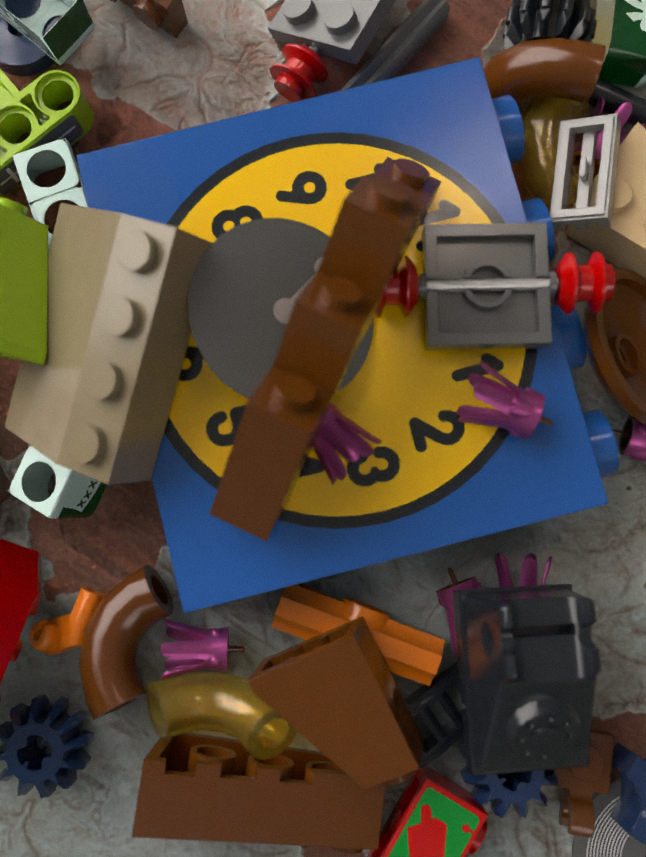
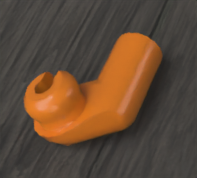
M82 586L71 613L48 621L41 620L33 625L29 633V642L32 648L36 651H42L47 655H58L82 646L84 629L100 600L106 594Z

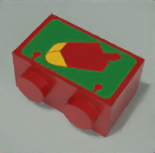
M425 766L422 769L416 770L380 832L378 850L371 849L367 857H465L468 852L474 854L485 838L488 826L485 820L488 814L483 805H478L475 802L471 792L432 768Z

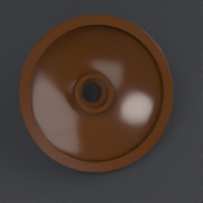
M618 268L614 269L615 291L613 298L610 301H604L601 311L598 314H592L585 303L583 324L587 354L591 367L606 392L628 415L646 425V279L634 271Z

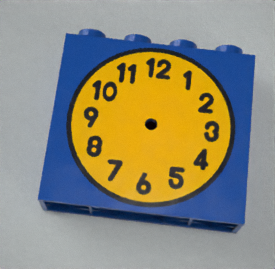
M480 57L76 155L89 208L123 213L177 227L212 243L233 227L263 218L295 220L315 227L330 237L344 198L363 175L371 178L387 157L394 160L400 158L409 159L424 166L429 171V176L441 181L431 206L404 254L416 266L418 276L423 274L422 230L424 225L547 223L549 263L552 262L555 254L554 229L545 203L538 197L521 201L511 163L521 161L524 154V128L518 105L511 95L491 98ZM419 293L417 305L408 317L403 316L398 305L386 306L380 318H377L375 313L373 337L367 357L353 380L337 393L333 402L344 416L382 442L380 444L374 443L359 434L372 447L373 455L368 457L360 455L358 461L355 462L347 461L337 452L345 466L346 477L344 480L336 478L333 485L312 447L292 495L267 542L209 514L249 399L232 390L210 369L203 359L191 332L152 475L183 613L609 504L601 478L617 473L619 468L618 447L613 430L601 411L595 409L582 413L570 371L584 366L587 355L585 334L576 310L574 309L571 314H564L558 305L551 306L552 344L547 348L425 350L424 300H419ZM482 360L519 388H533L536 393L544 394L545 404L541 416L552 420L553 424L548 426L538 422L532 435L525 440L520 436H512L510 431L504 428L459 422L458 419L461 416L456 414V410L463 405L499 410L476 398L473 393L474 387L469 382V375L477 373L505 385L483 369L480 365Z

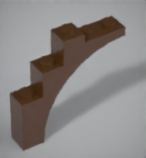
M387 157L371 178L363 175L344 198L319 269L295 301L273 366L247 402L209 513L210 515L266 542L269 539L292 495L310 451L362 339L441 184L440 180L429 176V171L421 164L409 159L400 158L394 160Z

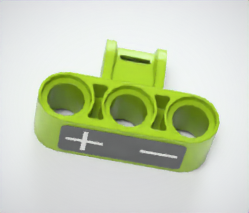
M0 69V197L6 198L22 185L12 157L13 155L66 138L72 146L92 128L94 111L77 80L70 73L62 70L48 71L19 91ZM66 101H72V103L67 108L63 110H57L60 104ZM31 132L25 141L16 143L21 135Z

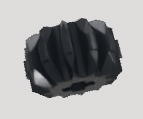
M513 0L505 21L503 49L505 50L523 41L548 38L591 42L595 37L597 20L595 19L596 10L590 7V0Z

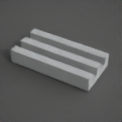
M618 113L560 122L550 210L554 231L565 230L566 225L574 224L576 229L588 228V223L597 222L599 227H611L621 131ZM604 130L596 206L590 207L598 131ZM577 133H584L576 208L567 209L575 135Z

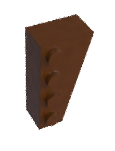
M166 729L143 760L132 837L331 847L339 852L350 854L360 853L363 849L378 850L386 785L381 783L364 790L320 751Z

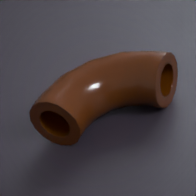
M564 38L520 42L497 53L483 69L491 98L511 95L516 101L518 108H520L523 101L539 97H554L587 103L597 84L605 57L606 46L588 41Z
M146 565L131 573L104 595L84 629L79 672L86 704L93 720L112 713L147 693L141 681L136 662L138 646L145 632L158 621L170 616L174 610L172 598L165 582L150 565Z

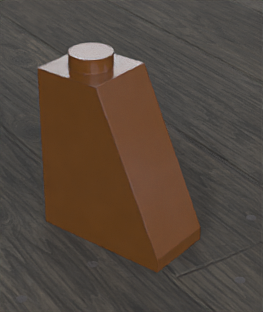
M363 616L262 659L248 679L252 691L364 790L384 783L386 786L398 785L409 779L416 770L420 769L424 740Z

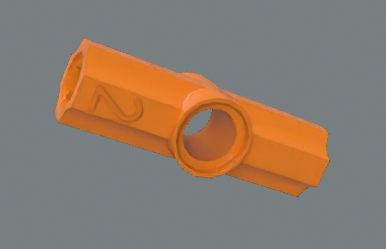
M300 583L284 588L271 624L272 628L308 640L363 616L390 672L397 676L417 681L419 684L422 683L430 686L434 676L437 674L443 656L444 638L389 618V613L358 600L343 597V600H340Z

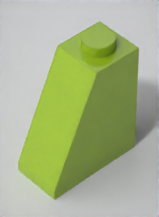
M0 197V357L44 366L47 355L48 226L28 217V208L26 206Z

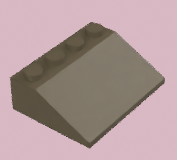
M61 203L48 252L47 355L43 366L20 362L4 427L54 463L103 483L119 484L151 481L192 332L188 313V296L191 280L198 263L212 242L177 227L135 216Z

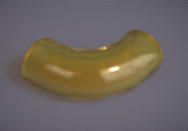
M554 97L533 98L521 116L525 145L523 157L517 164L523 187L532 198L538 197L545 203L549 214L551 210L560 122L584 118L589 111L588 102L582 103ZM574 161L572 163L567 209H571L577 200L580 168Z
M195 672L148 683L146 687L149 716L157 735L163 740L198 730L219 731L235 737L254 758L264 760L282 753L292 743L297 734L295 728L252 691L248 679L234 674Z

